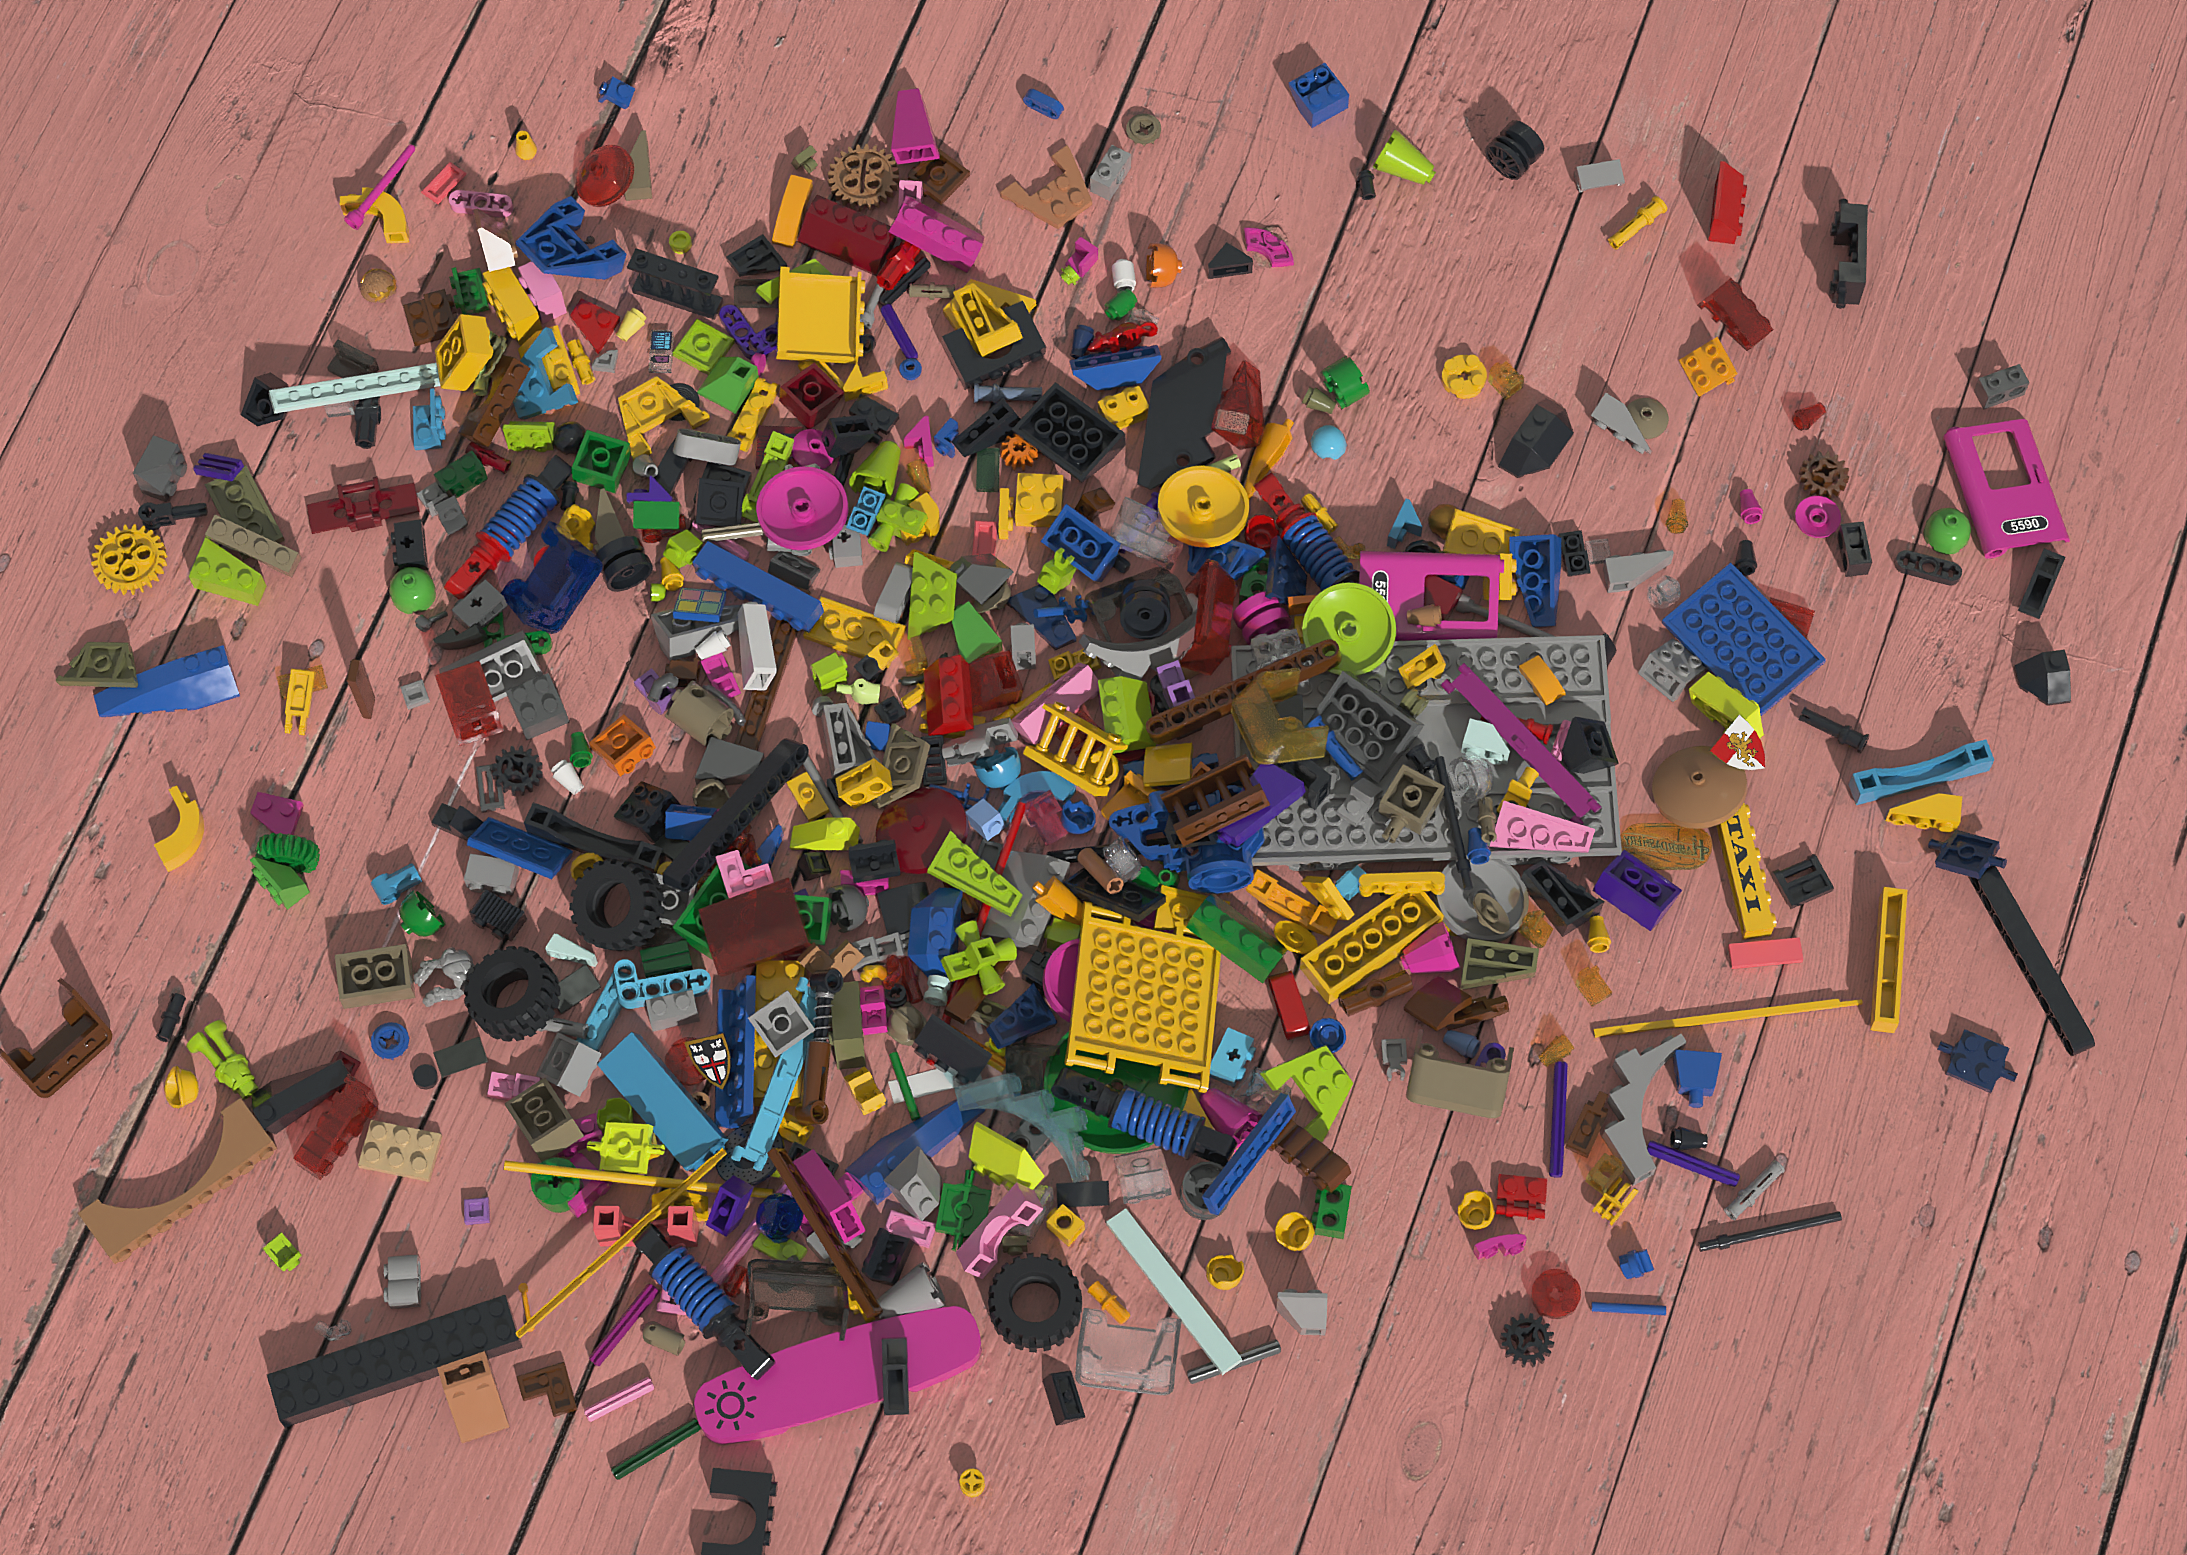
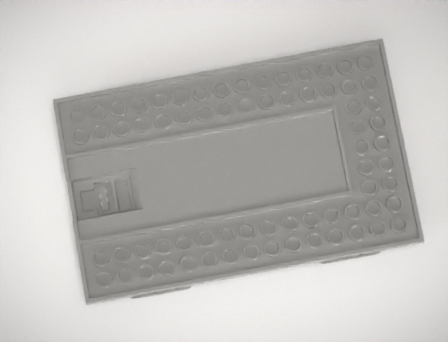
M1604 635L1395 641L1390 654L1379 667L1357 677L1399 706L1403 697L1411 689L1407 688L1398 669L1436 644L1446 663L1440 679L1430 677L1415 688L1421 697H1426L1429 700L1423 712L1416 717L1418 721L1424 724V727L1411 746L1380 783H1377L1364 772L1351 781L1345 771L1335 761L1340 773L1339 779L1336 780V773L1329 772L1332 775L1330 794L1316 810H1313L1307 805L1309 789L1305 786L1306 792L1302 797L1263 827L1265 841L1252 858L1253 866L1286 865L1293 871L1349 870L1360 863L1457 860L1443 798L1420 835L1403 827L1395 843L1389 842L1390 836L1387 841L1382 837V833L1386 830L1391 819L1378 813L1380 801L1403 764L1418 771L1414 763L1406 758V754L1419 744L1425 746L1424 750L1431 760H1435L1439 756L1444 757L1467 857L1468 830L1475 827L1481 828L1478 823V799H1483V805H1485L1484 797H1490L1493 800V813L1498 820L1499 813L1496 812V809L1507 793L1511 779L1518 782L1525 768L1530 767V765L1501 735L1500 737L1510 751L1507 765L1493 764L1487 759L1480 757L1470 758L1465 753H1461L1470 718L1480 721L1481 714L1456 688L1448 694L1441 687V684L1446 679L1452 683L1461 674L1458 668L1465 663L1516 717L1524 720L1533 718L1535 722L1553 725L1548 744L1545 745L1543 741H1540L1549 752L1553 748L1562 721H1572L1574 717L1604 721L1611 739V713ZM1305 644L1231 646V681L1306 649ZM1537 655L1547 664L1566 695L1548 705H1545L1533 692L1532 685L1519 671V665ZM1309 660V661L1305 662L1304 665H1305V666H1309V665H1311L1314 661H1310V660ZM1286 670L1282 675H1289L1292 671ZM1325 671L1233 712L1234 759L1246 754L1254 770L1259 767L1264 759L1272 763L1271 755L1277 747H1246V739H1242L1241 726L1246 725V716L1295 695L1303 694L1304 730V727L1339 676ZM1264 680L1261 682V685H1266L1271 680ZM1244 689L1239 694H1246L1249 690ZM1304 730V740L1313 736ZM1329 753L1318 764L1325 771L1329 767ZM1564 755L1561 760L1562 766L1602 806L1598 812L1594 813L1590 810L1581 818L1584 826L1595 829L1588 853L1489 847L1491 851L1489 858L1501 859L1507 865L1536 864L1542 859L1549 864H1561L1569 862L1574 857L1621 855L1615 766L1582 774L1568 770L1564 762ZM1436 766L1424 774L1428 778L1440 783ZM1540 776L1535 779L1530 788L1532 794L1526 808L1568 821L1576 815ZM1364 777L1381 788L1383 792L1358 826L1355 827L1336 814L1337 810L1349 796L1351 786Z

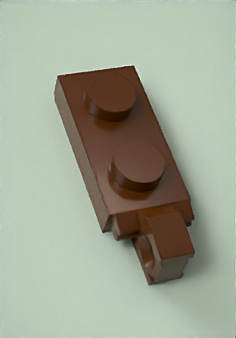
M1505 995L1494 999H1487L1486 996L1472 999V1004L1454 1014V1022L1446 1027L1450 1031L1509 1012L1508 1000Z
M1599 1091L1594 1102L1588 1100L1587 1104L1585 1103L1566 1144V1149L1588 1158L1608 1114V1109L1604 1107L1608 1094Z

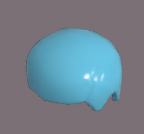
M1325 425L1315 430L1310 440L1312 451L1322 459L1332 458L1336 460L1345 453L1347 447L1343 432L1332 425Z

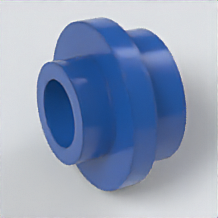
M910 358L900 364L899 371L903 378L912 381L920 376L922 366L919 361ZM914 367L913 370H908L907 368Z

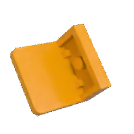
M1130 770L1124 776V786L1101 809V815L1109 821L1111 814L1115 811L1149 803L1148 795L1160 790L1144 787L1143 776L1140 774L1136 775ZM1148 816L1144 817L1141 823L1145 822L1148 819Z

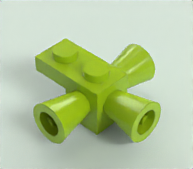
M900 483L894 501L886 499L876 516L879 527L867 540L875 549L887 552L892 535L901 538V530L915 536L919 535L928 517L926 513L908 506L909 503L919 496V492L914 487Z
M969 921L958 926L955 932L967 948L963 952L942 958L941 963L949 981L952 982L979 974L984 995L999 991L1005 986V983L993 967L998 961H1014L1016 959L1017 949L1015 943L1009 937L996 944L993 943L991 937L981 940L977 921Z

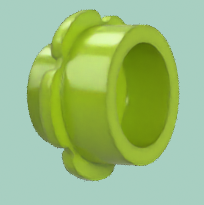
M1068 265L1064 269L1061 268L1063 272L1060 275L1061 278L1068 285L1071 283L1076 285L1075 282L1080 277L1072 267Z

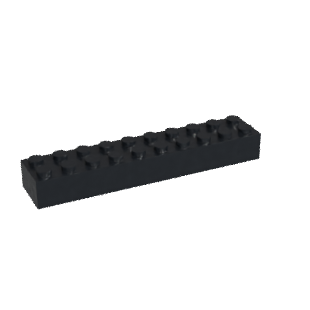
M506 1295L267 1374L279 1421L286 1428L439 1376L437 1367L484 1351L488 1358L491 1359L523 1348L521 1339L515 1333L518 1329Z

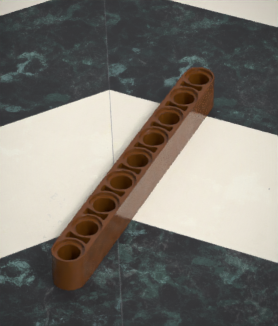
M1332 639L1321 641L1157 714L1146 722L1148 735L1155 744H1164L1338 666L1342 661L1339 645ZM1329 651L1335 652L1332 656H1325ZM1309 660H1310V661H1314V662H1313L1311 665H1309V666H1305V665H1304V663L1307 662V661H1309ZM1286 670L1292 671L1289 675H1282ZM1271 680L1268 684L1261 685L1262 681ZM1244 689L1249 690L1246 694H1239ZM1221 699H1228L1224 704H1218ZM1201 708L1206 709L1205 712L1201 714L1196 713ZM1178 718H1185L1183 722L1175 723ZM1156 728H1163L1162 731L1158 733L1153 732Z

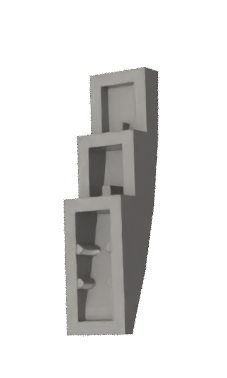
M897 932L877 939L872 936L853 942L852 944L865 957L851 971L860 970L866 965H885L909 959V932L902 935ZM837 948L828 950L829 955H831Z

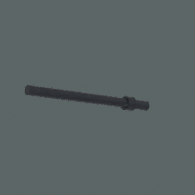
M1443 756L1435 758L1440 784L1445 786L1443 799L1457 857V872L1461 874L1464 890H1470L1473 888L1470 875L1472 870L1470 860L1466 857L1445 760Z
M1840 1211L1734 1235L1727 1236V1234L1716 1236V1239L1698 1242V1248L1700 1252L1716 1248L1719 1250L1728 1249L1730 1245L1842 1221Z

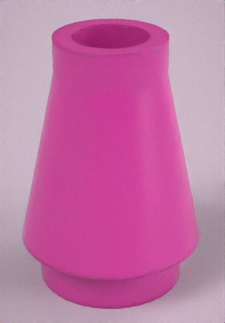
M1751 489L1742 490L1739 494L1741 519L1747 524H1755L1762 519L1763 510Z

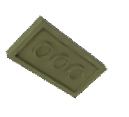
M246 465L233 481L215 479L205 484L222 518L277 543L285 541ZM239 552L243 560L250 557Z

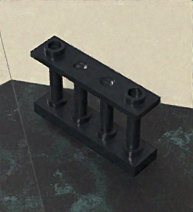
M635 248L627 265V269L639 272L632 287L634 294L713 320L716 319L723 303L722 297L711 294L719 278L718 275Z

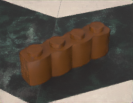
M1290 1119L1268 1148L1272 1152L1274 1150L1277 1151L1285 1163L1295 1165L1297 1171L1303 1177L1309 1176L1312 1178L1313 1183L1322 1191L1326 1189L1332 1193L1352 1173L1344 1159L1331 1151L1321 1141L1314 1138L1304 1128L1297 1125L1292 1119Z

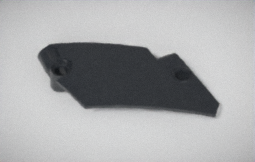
M1223 337L1200 348L1190 350L1185 358L1153 380L1138 485L1150 490L1157 486L1161 488L1165 481L1174 473L1187 467L1205 466L1216 459V455L1206 437L1216 431L1226 357L1231 354V349ZM1198 357L1202 360V363L1198 365L1193 364L1191 359ZM1184 458L1188 461V465L1180 466L1177 460Z

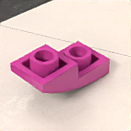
M1508 1234L1489 1238L1475 1244L1473 1253L1478 1260L1482 1257L1488 1259L1498 1253L1497 1249H1500L1504 1257L1508 1254L1514 1256L1524 1250L1523 1246H1525L1527 1238L1524 1234Z

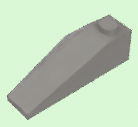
M742 605L724 606L719 622L673 618L674 609L651 614L660 649L669 660H677L697 653L695 648L714 631L723 630L727 636L739 629L738 611Z

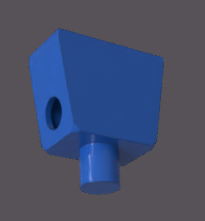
M1675 1050L1673 1066L1677 1092L1680 1095H1689L1690 1107H1703V1097L1713 1095L1722 1053Z

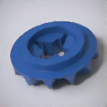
M388 1022L375 1029L371 1036V1047L374 1053L382 1059L393 1060L398 1056H402L404 1051L408 1049L410 1038L407 1030L402 1025ZM394 1035V1040L398 1044H391L387 1048V1043L384 1040H390Z

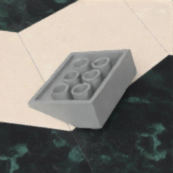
M1011 851L1002 877L1023 894L1011 917L991 907L981 938L991 937L993 942L998 943L1009 937L1015 943L1017 950L1032 955L1037 950L1041 951L1045 940L1046 928L1048 925H1051L1054 915L1035 901L1038 893L1032 889V886L1036 881L1045 885L1053 876L1064 882L1070 875V862L1048 855Z

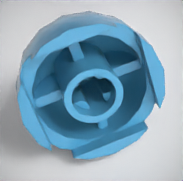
M1005 747L1006 752L999 753L997 749L994 751L993 756L978 759L976 761L977 766L973 765V768L979 780L987 787L1005 790L1010 783L1018 778L1021 772V760L1016 748Z

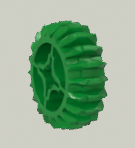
M271 833L270 835L265 834L259 837L255 849V857L291 867L296 873L303 874L316 870L320 859V849L318 845L311 840H307L305 837L301 838L298 835L294 836L289 833Z

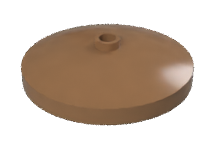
M1694 746L1682 749L1669 756L1658 767L1652 782L1654 802L1659 812L1676 825L1693 829L1719 825L1734 816L1746 799L1747 779L1744 769L1732 767L1718 759L1709 751L1712 748L1711 746Z

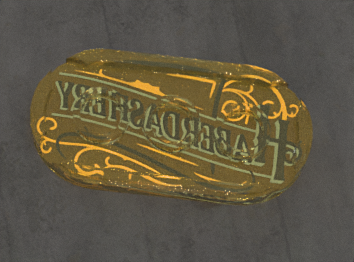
M1674 823L1633 824L1620 835L1622 851L1626 850L1653 870L1697 869L1708 861L1712 852V840L1707 832L1702 829L1682 827Z

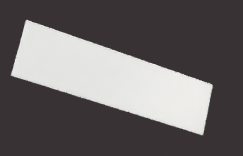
M938 1069L907 1077L914 1098L962 1086L954 1080V1075L948 1071L943 1073ZM981 1074L975 1082L982 1081ZM898 1080L889 1081L888 1084L894 1104L905 1101Z

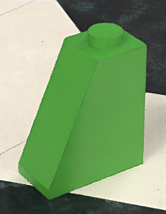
M969 601L963 605L959 604L954 608V619L951 621L958 654H961L968 662L971 673L1003 650L1002 640Z

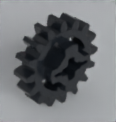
M511 746L510 752L502 750V757L496 755V763L492 764V770L495 771L492 773V778L497 779V787L503 785V793L511 790L512 796H515L516 791H520V794L524 796L526 789L533 792V785H540L538 778L543 777V771H541L543 764L538 762V754L531 756L532 749L524 752L523 746H520L519 750H515ZM504 764H506L507 769H505L504 773L502 774V768ZM531 768H533V774L529 778L528 773L531 771Z
M1520 1313L1518 1321L1512 1317L1510 1319L1511 1326L1508 1324L1504 1325L1503 1329L1507 1333H1501L1500 1339L1505 1340L1501 1343V1349H1507L1505 1353L1506 1358L1514 1357L1513 1364H1516L1519 1360L1521 1361L1522 1368H1524L1526 1363L1530 1362L1533 1368L1536 1365V1360L1541 1364L1544 1363L1545 1358L1543 1355L1550 1357L1551 1351L1548 1348H1553L1554 1342L1549 1339L1553 1338L1554 1332H1547L1550 1324L1542 1325L1541 1316L1534 1320L1533 1313H1530L1528 1318H1525ZM1538 1331L1542 1334L1544 1343L1539 1339ZM1532 1333L1531 1342L1529 1341L1527 1344H1525L1524 1347H1522L1524 1343L1523 1340L1529 1337ZM1511 1338H1512L1513 1341L1516 1342V1345H1517V1349H1516V1350L1514 1349V1347H1513V1345H1512V1343H1511ZM1526 1353H1534L1533 1355H1525Z

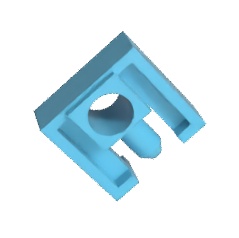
M1358 865L1351 871L1348 870L1335 884L1342 897L1348 901L1357 893H1360L1359 878L1361 875L1367 874Z

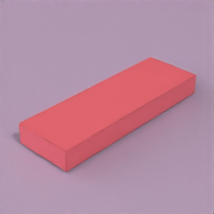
M1800 937L1728 945L1731 969L1801 963L1804 960Z

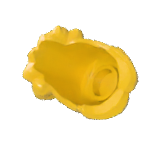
M573 504L563 513L558 525L559 535L557 540L560 544L559 548L564 552L577 557H587L591 554L594 545L590 542V535L596 524L589 510Z

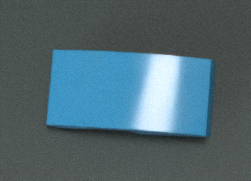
M863 487L846 528L868 536L886 495Z

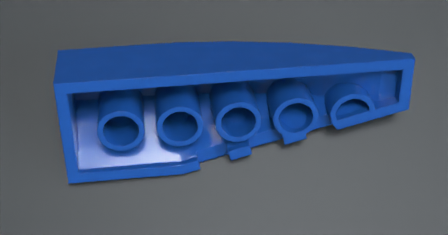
M224 645L139 673L137 674V688L109 687L95 694L94 700L99 717H112L139 712L151 714L152 711L165 710V712H175L177 709L197 710L239 697L240 693L229 655Z
M967 1093L884 1136L847 1167L845 1172H848L861 1186L863 1191L878 1205L892 1193L883 1180L917 1146L921 1148L930 1160L983 1114L985 1109L970 1093Z

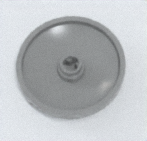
M1489 859L1488 862L1480 865L1472 864L1470 860L1472 869L1470 875L1473 888L1464 890L1461 874L1457 872V860H1452L1442 871L1445 875V891L1440 895L1434 894L1435 905L1444 915L1442 921L1451 931L1466 940L1470 938L1500 942L1512 936L1525 920L1529 906L1527 888L1518 872L1511 865L1504 864L1501 859ZM1476 894H1488L1502 906L1510 923V928L1506 933H1496L1478 921L1473 905V898Z

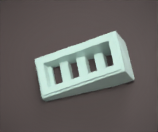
M554 933L545 948L547 955L550 957L596 967L598 964L594 953L557 933Z

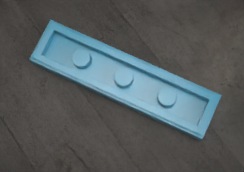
M614 971L585 1023L589 1026L586 1039L578 1037L576 1041L598 1052L622 1009L618 1001ZM622 971L618 972V974L622 977L629 976V974H626ZM631 991L625 992L623 997L627 999Z

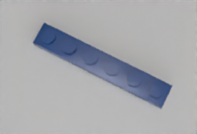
M1279 1094L1203 1194L1202 1198L1210 1214L1218 1215L1296 1113L1288 1094Z

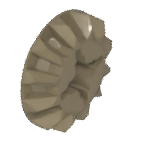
M1138 114L1128 121L1126 132L1128 138L1133 140L1135 145L1139 143L1145 146L1148 143L1153 144L1156 139H1159L1161 124L1153 115ZM1140 126L1144 129L1148 128V135L1144 132L1139 133Z

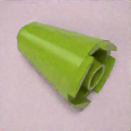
M1394 130L1373 165V168L1378 171L1424 185L1425 181L1430 183L1436 173L1433 170L1434 165L1397 130Z
M893 441L881 442L852 473L849 485L855 493L857 491L861 493L863 487H867L885 494L884 502L886 499L890 500L893 495L901 455L898 445Z

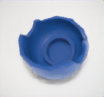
M1069 799L1062 805L1060 822L1069 833L1084 834L1094 827L1096 814L1082 800L1072 803Z
M1333 1018L1320 1019L1313 1024L1309 1032L1310 1043L1314 1049L1320 1046H1327L1331 1053H1335L1345 1044V1028L1340 1021Z

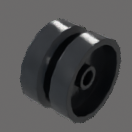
M625 536L609 542L594 557L595 565L599 572L603 574L602 577L607 588L613 592L628 590L639 585L648 578L653 570V565L648 555L644 554V548L639 538L635 536Z
M1150 579L1137 580L1127 585L1120 595V623L1124 631L1138 639H1152L1164 633L1171 622L1170 596L1166 588L1159 582Z

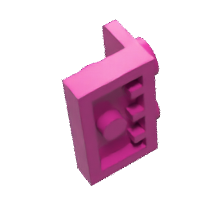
M596 1113L574 1120L584 1137L559 1152V1157L574 1156L578 1151L590 1146L587 1145L588 1141L601 1142L604 1135L602 1130L598 1128Z

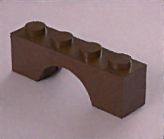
M502 355L490 374L492 377V388L487 399L477 410L468 413L458 433L475 444L489 447L530 368L514 357Z

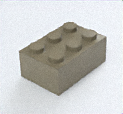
M406 944L335 955L339 1000L344 1009L415 998L411 953Z
M546 1077L505 1103L510 1114L542 1162L552 1158L584 1137Z

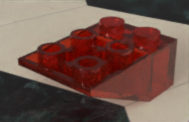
M1010 650L989 654L969 663L973 713L1005 707L1021 701L1023 687Z
M480 660L435 675L459 746L504 731Z

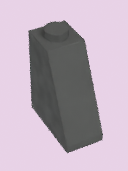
M711 737L695 775L696 786L699 782L712 778L718 779L724 786L743 784L765 759L764 753Z

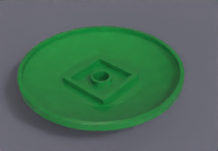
M1068 1031L1051 1052L1044 1074L1045 1100L1055 1123L1076 1143L1101 1153H1132L1153 1145L1154 1142L1148 1143L1145 1138L1138 1139L1137 1134L1131 1136L1128 1131L1122 1132L1116 1128H1109V1119L1103 1115L1100 1117L1096 1116L1094 1112L1055 1097L1051 1092V1088L1061 1069H1073L1077 1073L1094 1078L1106 1085L1114 1082L1121 1083L1123 1087L1125 1084L1129 1085V1087L1140 1093L1146 1094L1145 1102L1149 1096H1152L1155 1099L1153 1105H1155L1157 1100L1163 1101L1162 1109L1165 1104H1171V1113L1174 1107L1180 1108L1179 1116L1186 1104L1189 1087L1169 1083L1167 1085L1159 1084L1158 1079L1161 1067L1116 1058L1113 1074H1107L1104 1070L1075 1064L1073 1066L1065 1065ZM1076 1050L1075 1055L1107 1060L1105 1055ZM1170 1069L1169 1074L1188 1077V1072Z

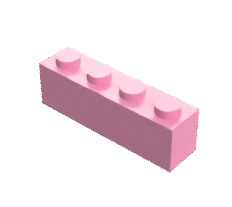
M1077 663L1011 719L1015 729L1026 743L1033 745L1040 743L1052 714L1042 708L1043 704H1053L1055 701L1067 706L1066 710L1075 714L1081 709V705L1084 702L1097 696V691L1099 690L1098 679L1089 665ZM1059 719L1056 729L1064 723L1062 719Z

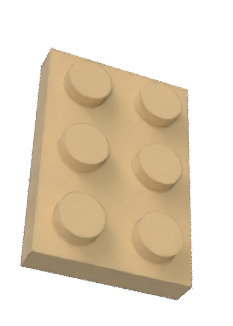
M371 1120L358 1166L367 1170L430 1182L442 1135L440 1133Z

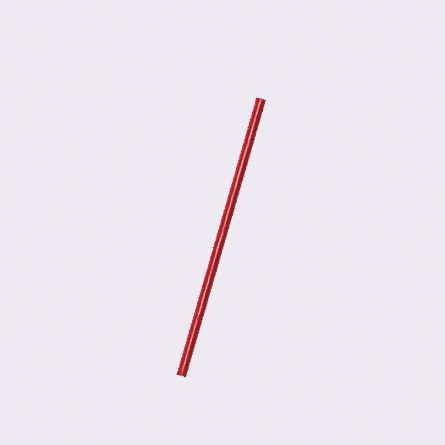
M1018 802L994 869L1001 876L1003 875L1027 807L1023 802ZM982 903L976 920L980 937L991 906ZM966 978L955 980L946 1007L964 985ZM943 1013L941 1020L950 1025L952 1018ZM927 1058L926 1063L934 1066L935 1062Z

